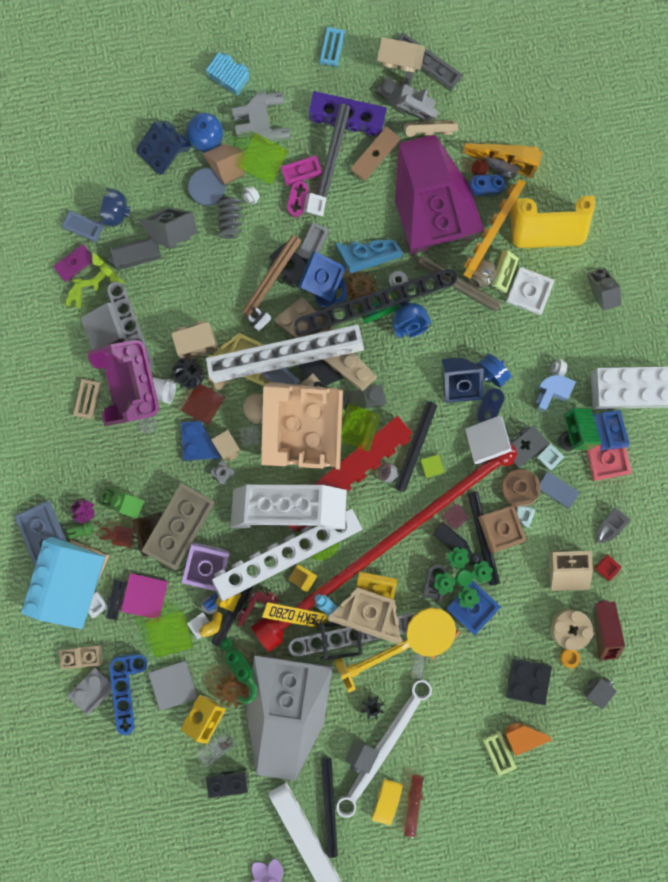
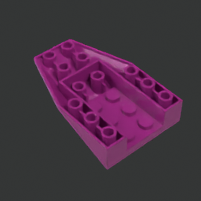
M434 134L399 143L395 204L409 255L427 251L429 246L463 238V241L482 237L485 230L469 190L468 182L437 136Z

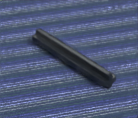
M253 586L240 592L241 596L233 612L227 610L221 621L219 631L211 639L212 644L218 647L221 646Z

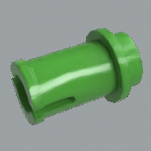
M85 521L81 525L68 527L67 532L71 533L68 536L70 539L84 535L90 536L94 533L91 522Z

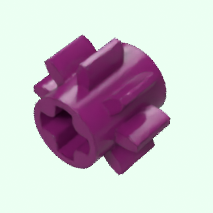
M85 499L75 501L71 506V513H73L71 518L82 524L84 521L89 522L95 514L94 509H92L94 504Z

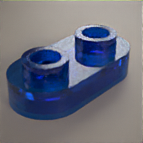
M493 388L485 394L477 411V420L480 423L497 417L504 402V394L500 389ZM493 394L498 396L497 401L492 400ZM484 412H489L490 418H485Z

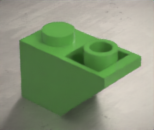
M106 486L101 494L99 504L138 519L144 500Z

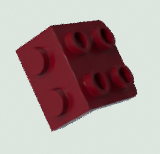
M262 589L257 592L254 591L247 601L250 605L248 608L242 609L237 617L239 620L238 625L240 627L244 625L258 601L265 605L267 603L279 604L278 595L270 590L267 592Z

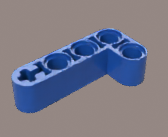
M142 653L118 655L110 662L116 728L122 735H128L134 729L129 674L141 673L146 669L147 658ZM136 658H141L144 660V664L142 667H135L133 661ZM116 661H122L125 666L122 670H116L113 664ZM120 680L125 681L127 684L123 690H119L115 686ZM125 700L129 703V706L126 709H120L117 705L118 702ZM123 715H126L127 723L129 724L128 728H124L122 725Z

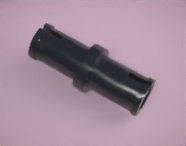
M113 580L111 595L107 600L109 605L106 619L118 620L120 605L124 600L122 595L126 582Z

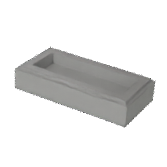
M312 222L297 253L302 260L308 262L312 251L320 253L328 236L329 229Z

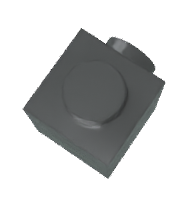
M596 677L588 682L586 686L588 689L583 695L603 710L617 690L612 687L614 683L606 677L603 679Z
M355 739L345 761L351 765V770L359 774L361 771L369 774L379 751Z

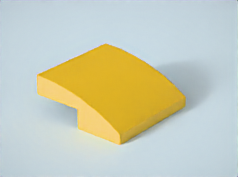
M359 572L356 589L360 588L393 600L398 579Z

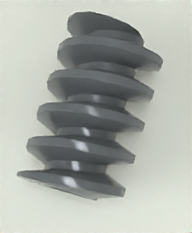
M234 197L219 198L218 207L220 209L218 214L220 217L218 222L220 224L218 229L220 231L218 232V237L236 239L238 238L237 234L242 233V230L237 228V226L242 225V222L237 221V219L242 218V215L237 214V212L242 211V207L237 206V204L242 203V200Z

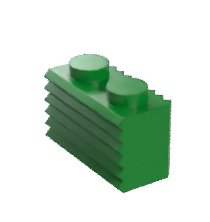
M572 408L563 414L573 450H591L601 444L591 408Z

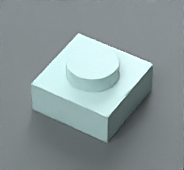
M549 444L536 458L551 471L564 456L552 444Z

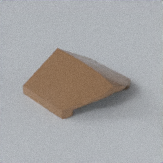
M223 144L203 154L223 186L244 176L246 156L240 148Z

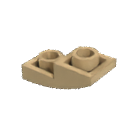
M102 645L59 650L61 670L103 665Z

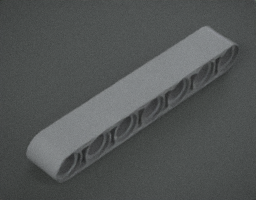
M415 613L396 615L398 617L400 634L406 633L407 619L413 617ZM345 626L325 631L327 650L358 644L357 639H351L349 636L350 631L353 629ZM360 631L361 643L381 639ZM321 632L293 638L289 644L290 653L294 656H303L323 651V645L316 648L311 644V640L315 637L322 640ZM338 633L341 636V641L339 643H332L330 640L332 634ZM299 641L303 644V649L300 652L293 650L292 644Z

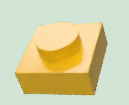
M238 593L224 601H221L218 596L215 604L233 612L241 594Z

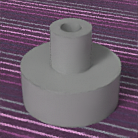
M384 463L379 469V479L383 482L391 483L399 477L397 468L393 464Z

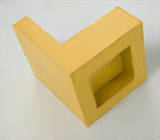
M297 564L289 577V581L305 592H308L318 575Z

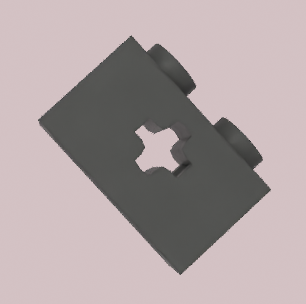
M526 426L518 433L520 437L516 440L513 438L509 440L517 450V457L513 464L516 469L520 468L549 444L535 426L530 428ZM526 442L528 445L526 449L522 450L520 447L522 443Z

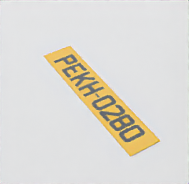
M267 603L262 618L317 627V624L321 622L327 623L328 616L324 613Z

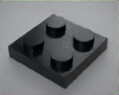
M512 658L506 698L546 705L552 666Z

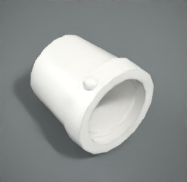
M153 378L158 400L167 404L173 401L176 392L175 380Z

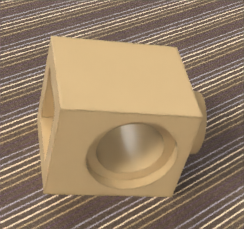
M229 430L212 439L223 460L226 461L228 459L232 461L239 456L238 453L241 450Z

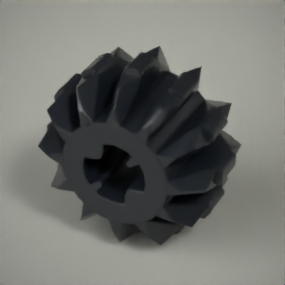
M189 357L181 358L172 367L171 377L175 378L174 383L180 384V388L185 387L188 391L191 388H197L203 382L205 371L200 369L201 365L196 363V359L191 361Z

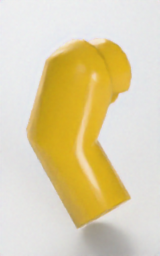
M219 612L213 613L212 621L202 625L199 629V634L202 637H207L217 633L220 629L223 615Z

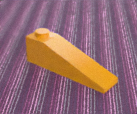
M465 143L462 152L484 161L483 157H491L519 167L518 174L531 179L539 167L543 154L534 146Z

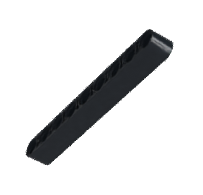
M445 269L299 317L294 323V332L301 337L449 289L457 281V274L452 269ZM443 275H448L451 278V283L444 282ZM425 281L432 282L433 289L426 288ZM407 287H413L416 292L415 295L408 294ZM389 293H395L398 296V300H390ZM371 299L379 300L380 306H372ZM355 304L360 305L362 312L355 313L352 306ZM336 310L342 311L344 318L337 319L334 316V312ZM316 317H324L326 324H317ZM304 322L307 324L308 329L300 331L297 324Z

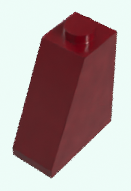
M602 600L596 603L593 609L599 661L619 659L625 648V642L616 602Z

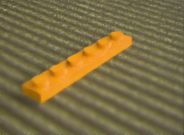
M519 179L516 185H511L507 192L510 195L509 198L503 199L499 206V209H501L500 213H495L490 221L493 224L492 227L485 229L482 238H484L483 242H478L474 248L475 256L473 258L469 257L464 265L467 268L464 276L472 277L526 184L525 181Z

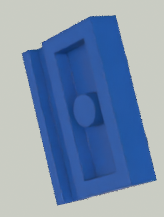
M621 410L602 412L597 415L593 414L595 418L594 423H596L601 441L599 445L601 451H604V449L612 450L629 447L630 443Z

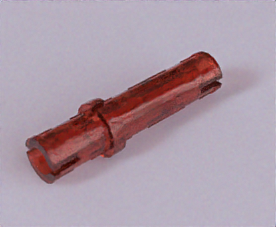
M417 774L411 776L410 792L407 795L409 802L404 836L412 838L416 837L420 802L423 799L422 787L424 776Z

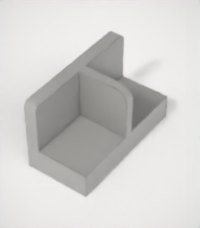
M406 84L403 85L396 106L424 121L433 120L438 114V111L433 109L435 100L427 96L428 90L424 89L419 92Z

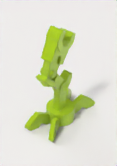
M93 254V264L99 267L101 271L92 280H82L80 278L72 280L75 284L72 290H69L66 306L71 307V302L75 300L76 308L80 309L82 305V288L93 286L94 290L97 291L99 283L106 276L110 278L111 283L119 282L124 284V281L102 261L101 257Z

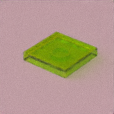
M255 132L238 167L272 185L289 150Z
M348 403L342 422L341 441L369 451L381 414Z
M183 610L145 620L144 623L155 658L193 648L194 645Z

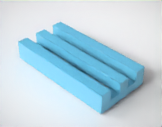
M331 27L326 28L319 60L320 65L327 64V66L333 65L335 68L338 67L345 30ZM331 32L333 33L328 59H324L329 34ZM337 34H340L334 61L332 60V55L334 51L335 41Z

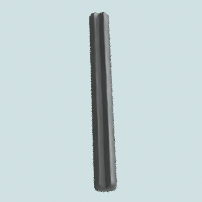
M340 104L317 192L319 196L327 197L350 110V106L346 104Z

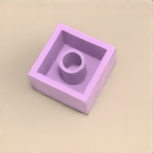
M192 542L182 583L216 591L211 580L215 578V573L223 569L226 570L230 551Z

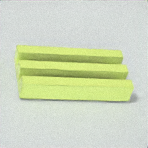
M503 250L496 268L497 275L491 282V286L501 293H507L519 260L510 251Z
M500 731L482 738L498 776L516 769V765ZM496 738H499L502 744V747L511 765L509 767H507L505 763V760L495 740ZM489 741H492L493 746L504 768L502 770H500L495 756L488 743Z

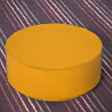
M564 649L560 654V661L567 668H575L580 663V654L576 650Z

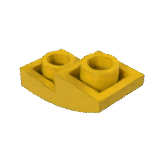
M383 780L377 795L378 801L371 815L372 821L391 825L403 787L401 783Z

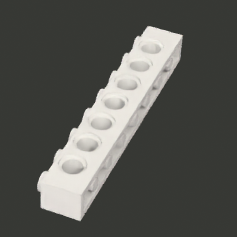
M358 325L213 356L206 358L209 377L214 383L363 351L364 345Z
M353 509L346 510L345 529H342L341 532H337L335 529H325L323 526L313 528L310 525L301 530L303 534L297 537L293 534L284 539L285 543L279 546L275 543L267 547V552L261 554L259 551L249 556L250 561L243 563L241 560L231 565L232 570L225 572L223 569L215 573V578L211 581L221 601H224L363 529ZM320 530L325 533L324 541L317 538V531ZM301 539H305L308 542L307 549H302L299 546ZM283 548L290 549V558L283 557ZM265 557L273 558V567L265 565ZM252 565L257 569L255 576L247 574L246 569L248 566ZM235 574L239 577L237 585L229 583L230 575Z

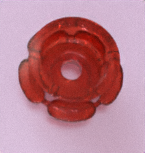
M475 160L472 165V173L476 176L487 174L489 167L486 164V160Z

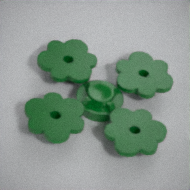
M455 547L453 552L451 551L447 554V558L450 561V566H456L459 571L455 578L450 577V574L447 572L437 574L435 576L434 588L438 589L439 594L445 595L447 592H452L453 586L457 583L463 587L462 592L458 593L459 605L471 609L474 607V604L479 603L480 598L476 595L477 590L471 589L468 585L472 583L473 578L477 579L478 583L489 582L492 579L491 573L493 569L489 567L486 561L474 564V570L471 573L463 569L465 564L469 562L467 557L468 551L464 548L459 549Z

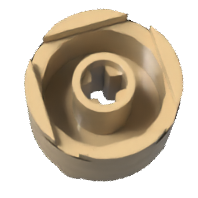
M571 609L561 610L551 620L550 635L553 641L563 648L579 650L584 648L593 638L592 623L582 612ZM569 626L574 627L573 633L568 632L570 630Z

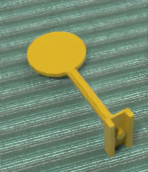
M430 607L416 613L409 621L406 630L407 639L402 641L400 645L396 644L348 667L342 658L334 660L348 692L356 690L353 677L359 675V672L408 648H412L414 652L422 656L432 657L442 654L449 649L455 639V622L447 612L440 608Z

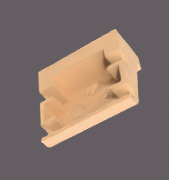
M269 382L263 387L261 465L287 466L289 464H296L299 467L307 468L331 466L340 469L343 389L293 385L280 382Z

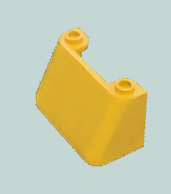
M595 196L580 197L575 203V212L537 213V205L532 199H517L510 211L511 240L513 245L517 248L582 245L588 237L595 209Z

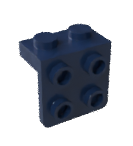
M157 121L152 124L136 148V152L159 175H162L169 168L178 153L188 152L191 145L187 142L185 136L179 134L174 129L173 124L168 121Z

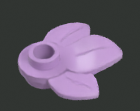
M274 858L269 865L262 862L253 863L252 873L255 880L251 882H282L283 868L280 862Z

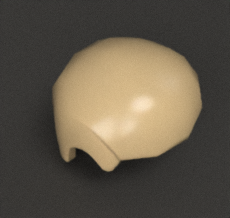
M253 393L247 396L243 403L246 418L254 424H262V393Z

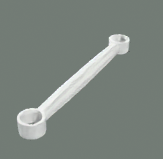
M418 679L412 684L411 690L413 694L375 748V750L379 751V754L370 773L361 771L349 793L338 799L337 812L340 816L349 818L356 812L357 799L388 756L420 701L430 697L432 688L428 681ZM420 682L426 683L429 688L425 696H418L415 693V687ZM343 800H350L354 806L351 812L344 813L340 810L339 804Z

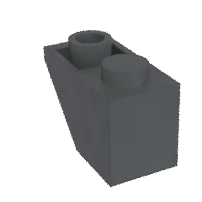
M606 268L596 269L587 273L595 300L603 311L621 305L620 285Z

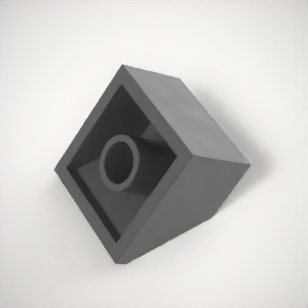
M167 207L140 220V224L156 244L163 245L166 248H173L177 243L187 241L191 236L197 234L194 215L191 211Z

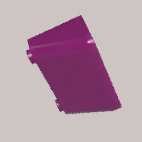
M132 340L110 344L87 351L90 365L96 369H105L113 405L105 407L102 412L104 427L152 417L158 413L159 403L145 345L141 341Z

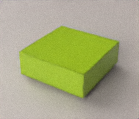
M440 455L420 460L425 478L445 473Z

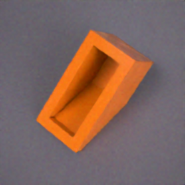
M512 723L503 731L515 756L552 741L547 733L522 723Z

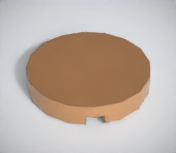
M516 469L508 473L503 480L502 493L509 504L515 507H526L532 505L540 495V482L538 477L529 470Z

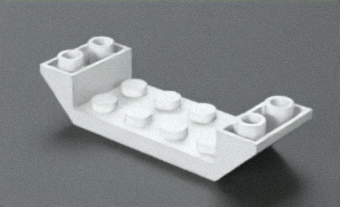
M245 485L233 489L230 527L250 528V525L323 526L325 529H345L347 490L325 485Z

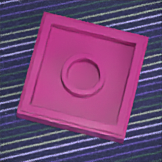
M130 573L121 612L160 620L168 581Z

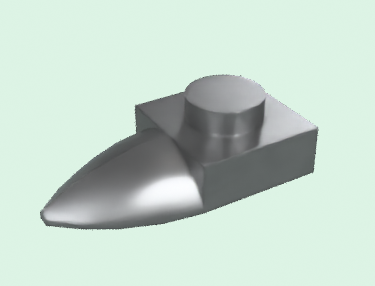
M491 157L482 158L490 167L497 170V174H500L502 178L507 180L515 179L519 170L518 166Z
M615 507L601 524L597 534V542L604 543L614 539L631 519Z

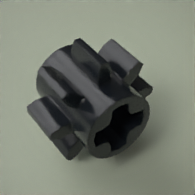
M368 695L369 700L367 702L362 701L365 708L361 712L368 713L367 719L375 716L377 720L379 713L384 714L381 706L385 704L384 702H378V695L375 699ZM376 703L378 709H373L371 712L368 705Z

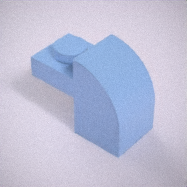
M561 375L546 378L537 387L543 393L540 392L535 403L538 404L536 409L544 412L552 396L566 401L576 382Z

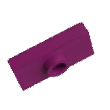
M82 244L53 267L62 279L67 282L93 263V256L86 246Z

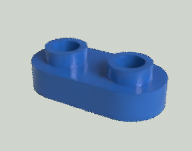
M477 175L471 179L468 187L471 193L476 196H496L505 190L506 182L499 175Z

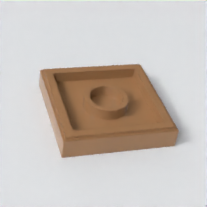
M513 505L478 517L491 554L527 541Z

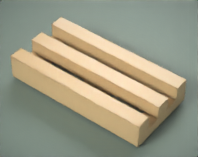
M81 378L73 416L93 420L101 386L100 382ZM85 384H88L82 413H79ZM93 385H95V387H94V392H93V396H92V400H91V405H90V409H89V414H86V413H87V409H88V405H89V400H90L91 392H92V387H93Z

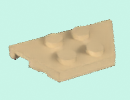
M357 588L328 617V621L399 645L402 642L398 627V617L396 616L395 600Z

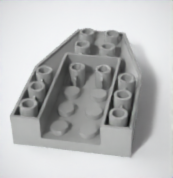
M255 654L252 671L254 682L257 686V696L253 702L247 704L246 714L256 775L295 781L324 725L332 665L315 662L310 664L278 659L275 656Z

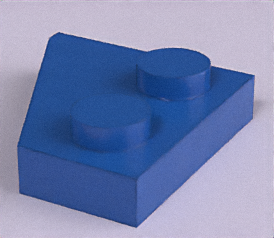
M201 421L181 422L183 461L221 458Z

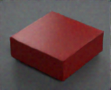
M608 554L594 567L608 582L622 568Z

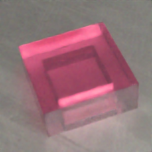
M458 503L442 515L454 530L470 518Z

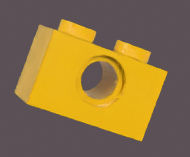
M199 695L180 730L196 742L208 744L226 708L210 697Z

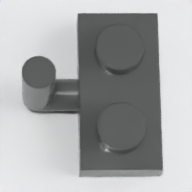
M407 71L405 81L401 85L387 77L376 90V94L404 116L408 111L396 106L403 85H411L413 73Z

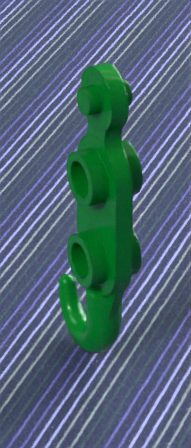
M225 637L220 649L226 652V662L237 680L250 689V696L247 699L241 696L238 697L241 703L249 704L257 696V686L254 682L252 668L242 652L233 649L232 640Z

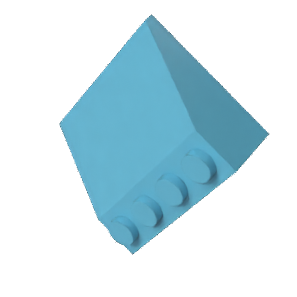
M55 537L43 540L21 614L39 621L83 629L106 556Z

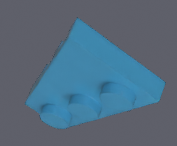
M395 239L371 241L370 244L352 242V245H342V243H335L336 250L349 273L402 257V250Z

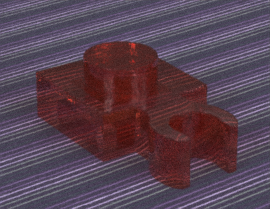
M115 526L114 531L107 527L101 528V530L107 531L106 537H99L101 540L112 539L111 545L132 548L135 534L133 528Z

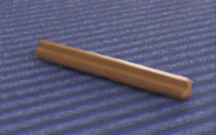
M295 235L290 237L243 308L242 313L245 316L247 314L253 315L255 312L253 308L259 306L301 243L299 237Z

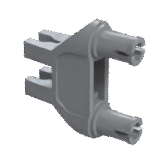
M264 91L259 92L247 106L232 108L234 121L250 120V123L235 126L237 138L254 137L266 145H272L274 141L290 139L289 127L275 130L269 127L266 109L270 105L284 104L283 91L266 94Z

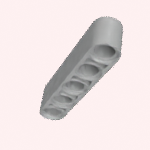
M112 282L108 286L107 292L125 342L132 340L141 341L145 345L150 369H152L153 360L128 292L121 283ZM116 289H122L119 296L113 295ZM128 306V311L121 314V307ZM130 323H134V329L132 331H126V326Z

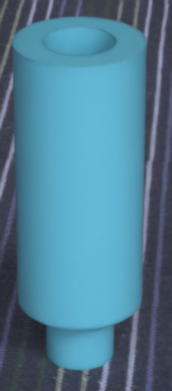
M318 594L314 598L316 606L328 617L338 608L326 595Z

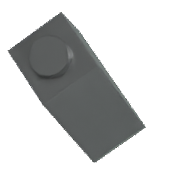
M382 385L367 387L363 391L357 390L344 395L347 398V403L352 405L353 409L350 413L378 408L386 404Z

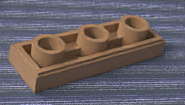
M386 126L351 167V171L365 182L401 138Z

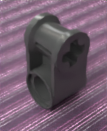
M433 564L428 568L422 599L431 598L441 603L443 595L439 594L438 589L434 588L436 581L432 576V571L435 568H440L442 574H444L446 570L439 564Z

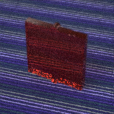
M200 384L197 388L193 389L181 411L193 417L194 420L210 425L225 396L213 391V388L209 389Z

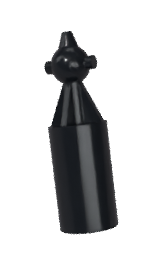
M444 522L433 532L432 536L452 552L455 547L466 549L470 566L480 564L481 553H472L467 541Z

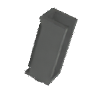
M152 238L115 247V250L110 248L111 254L109 259L111 265H115L118 271L162 259L159 246Z

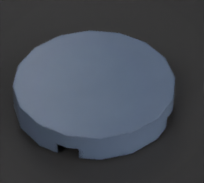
M203 168L196 171L189 180L188 190L191 198L197 204L212 206L220 202L219 198L225 195L226 185L223 186L211 168Z

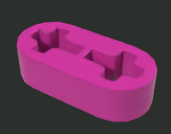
M297 181L292 185L287 204L288 213L294 218H298L304 213L308 186L303 181ZM303 187L305 192H301L300 197H297V190L295 189ZM297 201L299 202L298 206L300 210L293 212V208L291 207H294Z

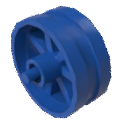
M487 353L477 363L483 366V374L485 376L483 379L491 381L499 388L512 377L508 369L503 365L505 363L504 360L500 362L490 353Z

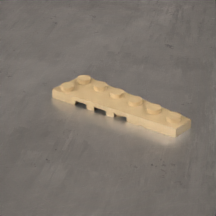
M301 297L276 317L274 323L290 336L300 338L301 336L296 335L293 329L295 321L299 317L316 311ZM321 316L316 317L317 324H326ZM304 322L297 324L300 331L308 329L307 324ZM328 328V329H325V330H322V331H319V332H316V333H313V334H318V333H322V332H327V331H331V330H333V329H332V328ZM355 353L323 359L330 367L341 373L344 378L361 391L377 379L375 374Z

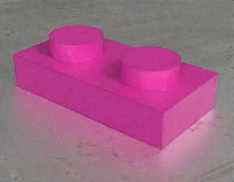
M317 155L281 166L287 186L293 185L297 181H305L322 175Z

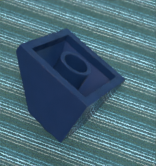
M461 357L442 359L445 403L483 399V366Z

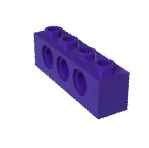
M313 91L308 113L309 119L314 123L321 124L324 122L334 127L340 104H346L350 106L349 113L352 115L347 118L346 128L353 132L363 131L371 136H377L382 132L387 107ZM328 108L333 110V112L330 114L324 111ZM368 117L370 120L363 122L361 118Z

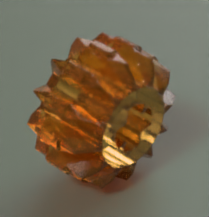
M364 271L361 272V276L354 272V278L348 277L349 282L345 284L346 288H348L346 294H352L350 300L377 291V288L373 287L376 281L371 280V274L364 277ZM358 284L364 285L363 291H360V288L357 290Z
M228 674V681L225 678H221L220 681L223 685L218 684L216 688L222 691L216 695L217 697L223 696L220 701L221 704L227 700V707H230L233 702L236 708L239 706V696H249L248 692L243 691L249 688L246 685H242L243 683L238 681L236 677L233 680L232 675ZM230 686H233L234 689L238 690L236 691L235 695H233L232 692H228V690L231 688Z

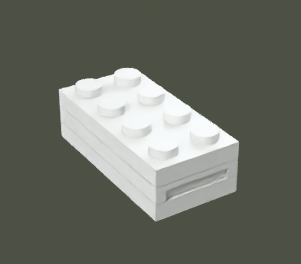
M668 367L596 368L591 371L593 409L668 408Z

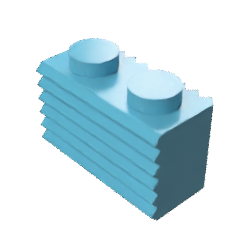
M218 52L205 70L209 78L237 96L250 79L248 68L241 63L238 65L233 62V59L226 53L221 54Z

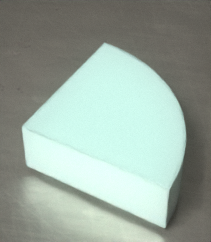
M527 506L515 507L520 523L529 528L535 509Z

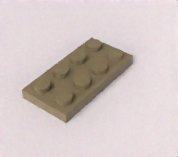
M181 483L142 552L177 570L215 502Z

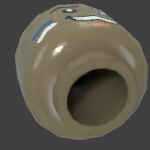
M481 260L472 277L469 278L471 285L475 288L488 287L497 275L495 265L491 261Z

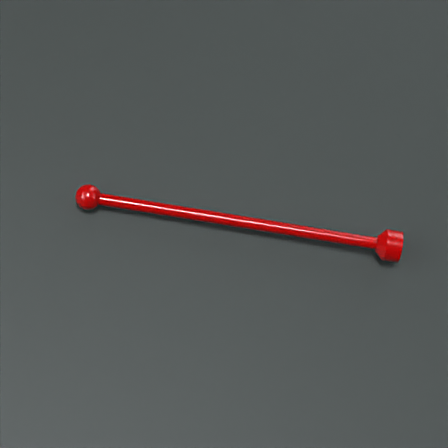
M510 442L511 452L487 460L293 608L310 610L316 605L314 599L316 595H330L497 467L514 464V460L517 457L516 448ZM262 618L251 628L262 645L271 652L282 643L283 629L291 623Z

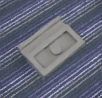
M96 667L68 697L88 716L112 692V685L110 680Z

